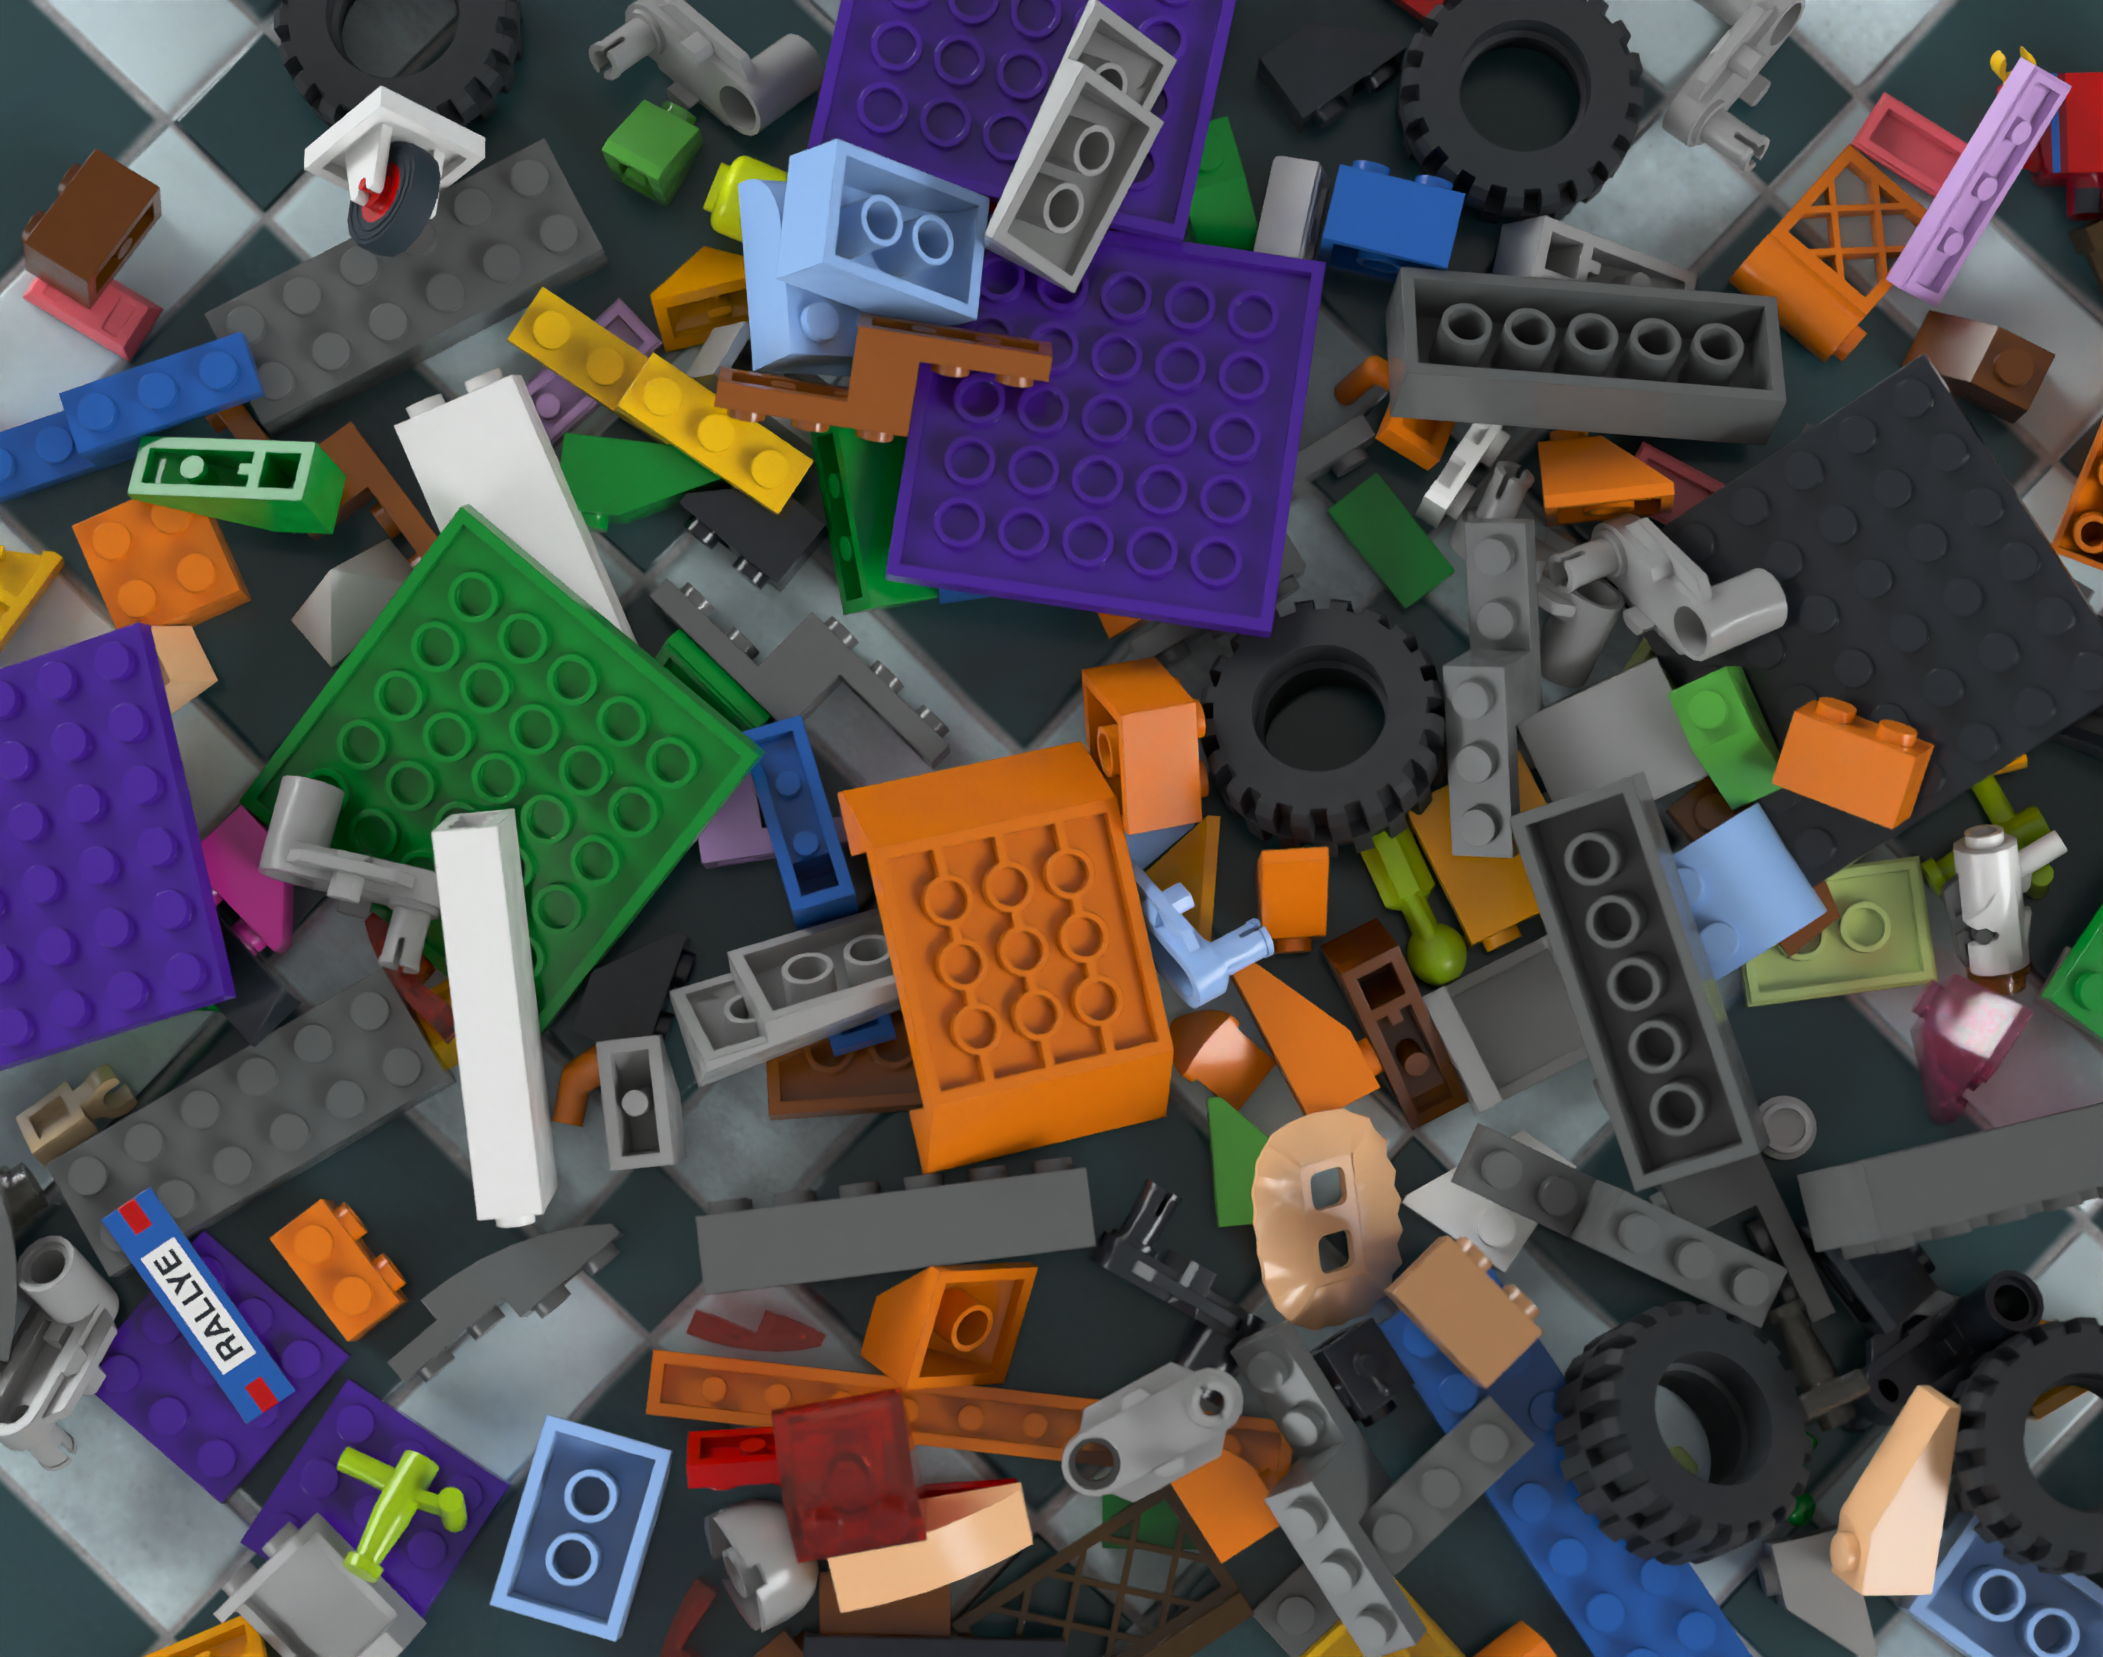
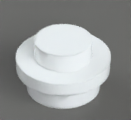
M1777 1096L1766 1100L1759 1106L1770 1139V1143L1762 1151L1764 1154L1778 1160H1790L1803 1155L1811 1147L1817 1131L1816 1120L1811 1109L1803 1101L1792 1096Z

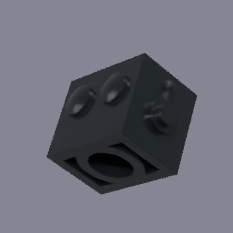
M1373 1317L1341 1329L1309 1351L1353 1421L1360 1420L1365 1428L1394 1411L1397 1405L1393 1398L1415 1383Z

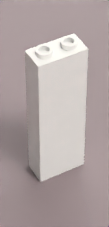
M497 368L464 383L468 391L466 395L445 403L440 393L407 407L406 410L410 419L394 425L440 533L461 506L470 504L638 645L581 512L578 511L558 458L522 375H509L504 378L500 368Z
M503 809L452 814L432 831V841L477 1219H496V1226L501 1228L520 1227L534 1223L535 1215L544 1213L558 1189V1179L515 810Z

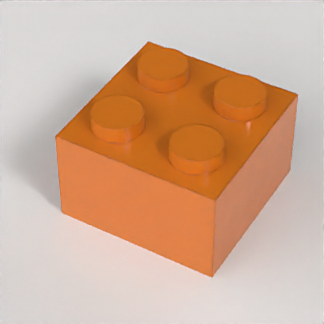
M131 499L72 525L116 630L138 622L150 626L194 627L252 601L217 518Z
M1156 657L1082 669L1087 751L1117 797L1124 831L1128 835L1202 822L1201 798L1207 797L1209 782L1205 765L1199 759L1198 738H1203L1206 731L1204 712L1200 702L1197 699H1192L1183 689L1178 677H1173Z

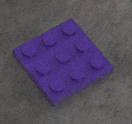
M203 1230L191 1245L295 1392L246 1424L154 1293L150 1291L117 1329L116 1336L99 1364L106 1377L97 1393L94 1394L220 1504H224L349 1360L352 1354L208 1230Z
M350 1378L347 1379L240 1543L268 1560L270 1557L262 1548L289 1521L299 1530L318 1512L357 1551L373 1508L383 1491L338 1471L337 1465L342 1453L349 1446L396 1468L405 1450L418 1452L431 1459L439 1467L427 1491L439 1495L443 1489L448 1487L459 1489L463 1494L468 1516L467 1525L463 1530L450 1532L444 1528L441 1516L417 1509L407 1528L380 1563L383 1569L380 1576L423 1619L512 1484Z

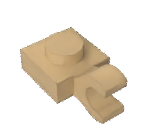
M109 1064L95 1069L88 1076L87 1080L76 1089L68 1081H65L15 1117L31 1153L46 1169L45 1164L80 1145L99 1131L94 1122L95 1119L100 1117H121L130 1112L137 1104V1100L127 1084L119 1087L113 1093L106 1094L120 1083Z

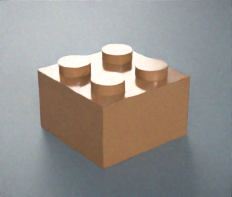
M1450 1236L1439 1237L1384 1293L1475 1386L1487 1389L1543 1333L1533 1322L1541 1312L1515 1285L1509 1286L1506 1284L1501 1289L1486 1274L1493 1266V1263L1466 1236L1463 1239L1459 1237L1456 1241Z

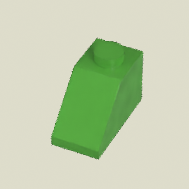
M644 99L607 139L602 148V153L612 178L669 208L704 145L700 129L694 126L697 118L672 102L664 101L662 106L658 107Z
M1741 666L1723 667L1667 693L1693 753L1732 810L1783 789L1772 784L1780 753Z
M1207 1098L1206 1109L1217 1228L1253 1225L1254 1207L1251 1191L1255 1177V1166L1269 1137L1223 1098Z

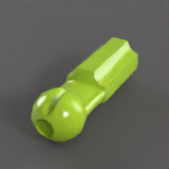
M1407 824L1408 828L1393 839L1387 835L1386 831L1373 836L1375 848L1360 853L1385 908L1402 911L1412 933L1406 952L1410 970L1425 983L1441 986L1460 977L1463 973L1467 959V947L1462 936L1450 926L1438 923L1427 899L1436 886Z

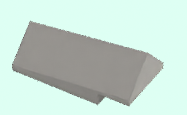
M1089 0L984 234L986 249L1072 293L1077 289L1164 123L1150 111L1177 61L1176 58L1098 0Z
M879 907L729 951L727 955L731 973L669 991L698 1087L705 1086L901 1009Z

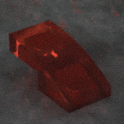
M372 912L364 922L369 940L379 960V956L382 955L389 924ZM422 953L418 974L404 973V967L399 966L398 971L382 966L390 981L433 1032L449 1044L456 1036L453 1010L448 1003L424 985L436 971L426 956Z
M696 1309L686 1334L728 1347L771 1352L798 1351L824 1346L829 1335L772 1310H765L758 1330L755 1332L702 1309Z
M699 1576L695 1579L682 1600L665 1639L661 1657H703L685 1645L721 1591L703 1577Z

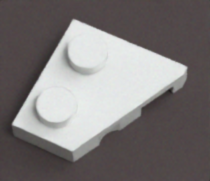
M1472 424L1437 480L1433 482L1425 494L1415 514L1417 517L1436 529L1446 514L1455 520L1458 519L1477 490L1476 487L1467 482L1480 461L1491 468L1511 435L1501 430L1504 425Z
M1524 1130L1510 1137L1574 1169L1577 1167ZM1457 1167L1405 1195L1401 1204L1455 1241L1459 1237L1463 1239L1466 1236L1490 1259L1493 1267L1502 1273L1506 1272L1538 1224L1450 1182Z

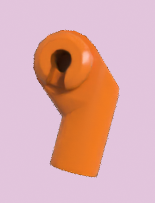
M596 1045L564 1066L560 1076L551 1121L583 1127L589 1094L592 1090L601 1086Z

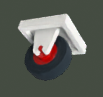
M381 85L305 149L304 170L350 191L351 200L347 222L349 235L357 245L375 255L394 257L406 251L420 236L429 219L435 216L439 192L451 186L485 158V137Z

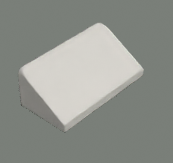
M1285 156L1275 157L1272 163L1253 252L1314 261L1331 184L1329 177L1319 162Z

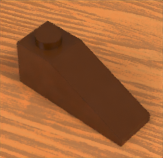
M1376 917L1321 945L1320 948L1363 1037H1366L1373 1047L1383 1067L1384 1072L1382 1074L1412 1131L1469 1102L1399 945Z

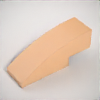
M1021 1482L892 1504V1519L829 1529L828 1562L840 1613L882 1605L925 1593L968 1577L1032 1545L1033 1536Z

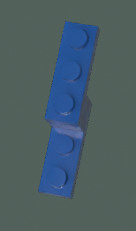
M238 332L61 392L59 396L64 411L0 432V504L134 459L137 456L141 436H158V432L266 396L247 336L242 332Z
M801 715L743 731L747 737L765 751V754L750 773L774 849L781 881L796 931L858 914L855 890ZM889 1013L829 1037L834 1057L896 1039Z

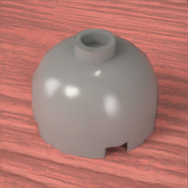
M749 1498L733 1503L705 1517L704 1530L712 1558L715 1560L721 1556L723 1557L725 1568L730 1579L721 1580L739 1613L755 1631L761 1629L764 1632L790 1619L805 1608L815 1594L819 1579L816 1556L824 1552L821 1537L809 1518L799 1521L789 1508L769 1498Z

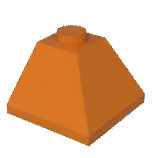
M1556 430L1549 433L1550 441L1538 442L1545 527L1607 521L1624 513H1634L1638 517L1672 513L1675 497L1674 482L1602 435L1588 437V432Z
M1032 1262L931 1266L876 1296L860 1355L905 1390L1005 1383L1038 1267Z

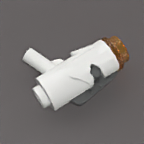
M1991 824L1978 825L1965 830V837L1953 844L1955 876L1942 885L1941 895L1957 957L1966 967L1967 978L1974 982L1975 992L1987 997L2010 996L2026 988V977L2031 973L2029 938L2032 911L2030 906H2024L2023 893L2027 892L2031 886L2033 872L2067 853L2068 850L2055 830L2018 851L2017 838L2004 833L2001 826Z

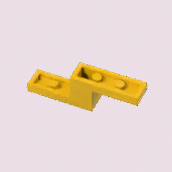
M543 286L507 338V342L657 443L673 445L775 515L780 513L814 462V460L759 423L741 421L727 416V409L714 407L716 394L654 352L648 358Z

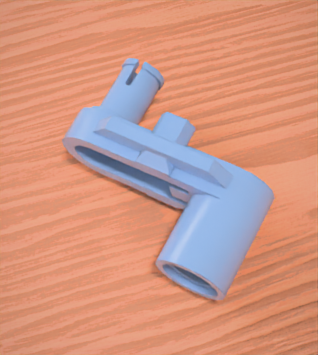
M1131 859L1155 969L1190 1007L1196 1009L1224 994L1230 975L1262 958H1267L1274 954V944L1265 926L1261 927V922L1256 918L1247 921L1245 925L1211 943L1203 939L1181 914L1195 907L1188 890L1179 882L1161 891L1139 865Z

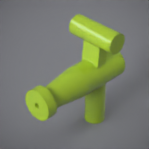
M1994 776L1988 777L1972 788L1992 825L2001 826L2004 833L2017 838L2018 851L2050 832L2044 817L2035 805L2016 814ZM1953 851L1937 862L1930 858L1920 863L1922 874L1936 897L1941 896L1942 885L1955 876ZM2046 864L2032 873L2031 886L2026 892L2029 897L2041 899L2050 891L2054 877V871L2050 864Z
M349 1446L342 1453L337 1465L338 1471L383 1491L373 1508L357 1551L349 1552L342 1564L347 1571L367 1582L377 1583L383 1572L380 1563L407 1528L417 1509L441 1516L444 1528L450 1532H459L466 1527L468 1516L464 1497L459 1489L448 1487L443 1489L439 1495L427 1491L439 1470L438 1465L428 1457L412 1450H405L396 1468Z

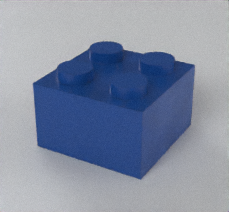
M1356 160L1353 162L1352 167L1340 164L1316 261L1326 262L1325 267L1391 283L1396 282L1401 267L1447 270L1465 193L1452 191L1453 184L1435 176L1417 175L1415 182L1390 176L1391 169L1376 162Z

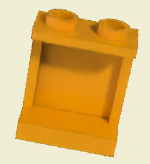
M1519 750L1517 755L1521 813L1545 805L1546 802ZM1449 785L1432 792L1433 801L1423 814L1416 815L1410 810L1405 815L1406 822L1411 833H1415L1465 934L1463 939L1467 947L1471 948L1482 942L1488 953L1521 937L1522 935L1517 925L1540 914L1520 854L1514 858L1452 855Z

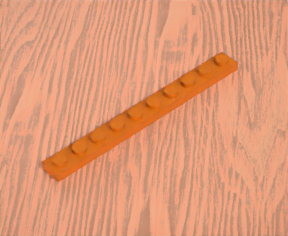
M653 1349L646 1414L755 1427L883 1420L884 1440L888 1442L1062 1461L1063 1450L1069 1439L1080 1431L1084 1408L1101 1399L977 1385L905 1390L887 1375ZM1203 1411V1412H1205V1413H1207V1414L1217 1413V1412ZM1240 1415L1237 1422L1226 1431L1223 1447L1250 1462L1258 1474L1270 1468L1279 1482L1291 1468L1293 1450L1273 1419ZM1100 1443L1084 1445L1078 1451L1075 1458V1463L1113 1467L1114 1461L1111 1451Z

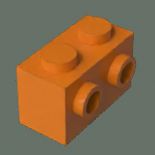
M1821 697L1819 701L1812 700L1794 711L1772 784L1892 830L1911 816L1934 747L1933 744L1917 739L1918 732L1906 724L1892 720H1881L1877 724L1856 716L1857 709L1853 705L1835 698Z
M320 1199L269 1239L347 1342L359 1341L410 1302L400 1289L406 1284V1280L386 1254L382 1253L376 1258L361 1238L368 1232L365 1225L346 1202L337 1206L333 1200Z

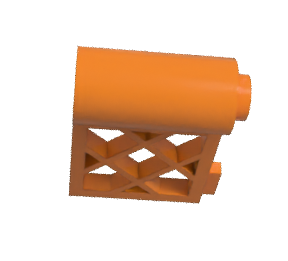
M1849 144L1777 226L1753 250L1728 282L1742 294L1776 297L1779 326L1823 364L1832 354L1843 362L1867 334L1858 324L1893 286L1892 283L1886 280L1891 269L1889 271L1887 269L1886 258H1899L1906 246H1885L1882 216L1903 215L1917 227L1927 210ZM1846 167L1867 184L1869 204L1837 205L1834 180ZM1824 193L1825 205L1812 206ZM1880 196L1888 203H1880ZM1870 216L1873 246L1841 248L1838 217ZM1827 218L1829 248L1808 249L1789 231L1800 219ZM1831 260L1832 269L1823 261ZM1843 260H1875L1877 284L1866 297L1845 281Z

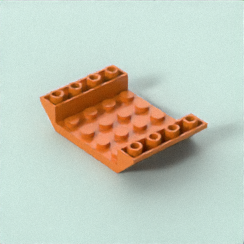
M1082 741L837 793L851 856L867 854L924 1106L923 1108L909 1111L923 1174H930L1166 1117L1174 1054L1171 1035L1117 797Z

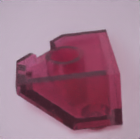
M1956 973L1944 977L1940 984L1933 979L1928 982L1911 1009V1012L1919 1017L1911 1028L1910 1033L1930 1120L1940 1126L1953 1124L1967 1106L1968 1101L1961 1097L1965 1090L1968 1088L1971 1091H1975L1982 1082L1986 1083L2029 1021L2034 1013L2033 1011Z

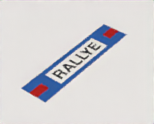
M151 1187L101 1219L246 1424L295 1392Z

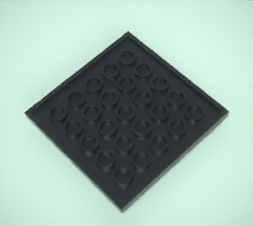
M1926 354L1920 355L1660 529L1707 575L1711 586H1715L1755 568L1765 569L1780 584L1788 607L1787 619L1780 628L1703 661L1693 660L1686 654L1679 655L1653 629L1642 633L1677 688L1723 667L1741 666L1780 755L1794 711L1812 700L1819 701L1821 697H1830L1847 702L1857 709L1856 716L1877 724L1881 720H1892L1906 724L1918 732L1917 739L1934 745L1911 816L1893 830L1785 788L1750 803L1751 805L1760 804L1813 889L2103 705V623ZM1608 579L1610 584L1618 590V588ZM1625 602L1624 606L1626 607V609L1631 608V607Z

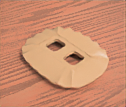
M1343 1108L1308 1114L1285 1124L1274 1132L1256 1161L1255 1177L1251 1191L1254 1207L1253 1225L1257 1238V1255L1262 1271V1282L1274 1308L1286 1320H1289L1292 1324L1314 1331L1326 1326H1341L1350 1319L1368 1316L1374 1303L1386 1296L1384 1291L1392 1284V1276L1402 1264L1397 1245L1403 1231L1398 1217L1402 1200L1394 1186L1396 1170L1387 1157V1139L1374 1129L1369 1117L1352 1113ZM1336 1167L1339 1173L1341 1198L1336 1204L1315 1209L1312 1200L1311 1178L1317 1172ZM1344 1230L1347 1238L1348 1262L1343 1267L1323 1272L1320 1265L1319 1240L1325 1235Z

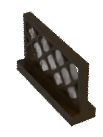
M1169 1483L1127 1506L952 1621L951 1625L958 1636L976 1637L970 1626L993 1612L1019 1618L1015 1637H1022L1026 1620L1063 1627L1062 1638L1066 1640V1649L1070 1630L1072 1629L1108 1637L1104 1657H1112L1116 1639L1133 1642V1644L1113 1657H1191L1253 1616L1254 1612ZM1164 1499L1179 1520L1174 1548L1136 1540L1142 1513ZM1133 1520L1129 1538L1110 1535ZM1185 1531L1200 1554L1181 1550ZM1100 1541L1127 1546L1120 1584L1082 1576L1089 1548ZM1135 1548L1172 1556L1165 1593L1127 1585ZM1078 1556L1075 1574L1057 1570ZM1179 1558L1207 1563L1221 1586L1199 1600L1172 1595ZM1045 1577L1073 1582L1066 1619L1028 1611L1034 1584ZM1080 1584L1118 1592L1110 1629L1073 1621ZM1024 1592L1021 1610L1002 1606ZM1125 1593L1163 1601L1157 1628L1145 1636L1118 1631ZM1170 1603L1187 1606L1186 1609L1167 1621Z

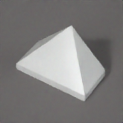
M388 538L331 569L291 621L330 667L334 669L348 657L412 572L413 568Z

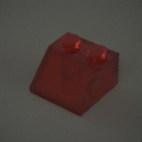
M901 1387L772 1410L771 1417L783 1505L797 1563L928 1540L927 1497Z

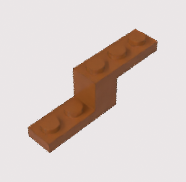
M860 312L849 387L721 367L714 407L727 409V416L746 422H763L766 415L789 418L793 427L805 431L827 432L830 425L853 428L855 429V435L861 439L874 442H891L894 435L908 437L919 362L931 363V370L945 376L968 377L970 370L995 373V380L1005 385L1032 387L1034 380L1049 382L1053 359L1052 342Z
M245 404L205 416L218 435L228 428L236 439L271 440ZM350 421L319 444L346 475L335 527L376 498L379 502L369 510L391 539L403 533L416 551L415 554L407 559L414 569L438 536ZM307 533L315 542L325 535Z

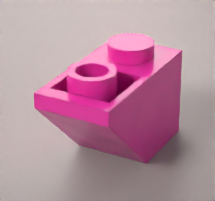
M240 805L201 842L215 906L222 900H225L241 918L233 926L258 952H261L268 945L273 951L283 955L292 946L294 885L271 879L258 872L269 829L250 810Z

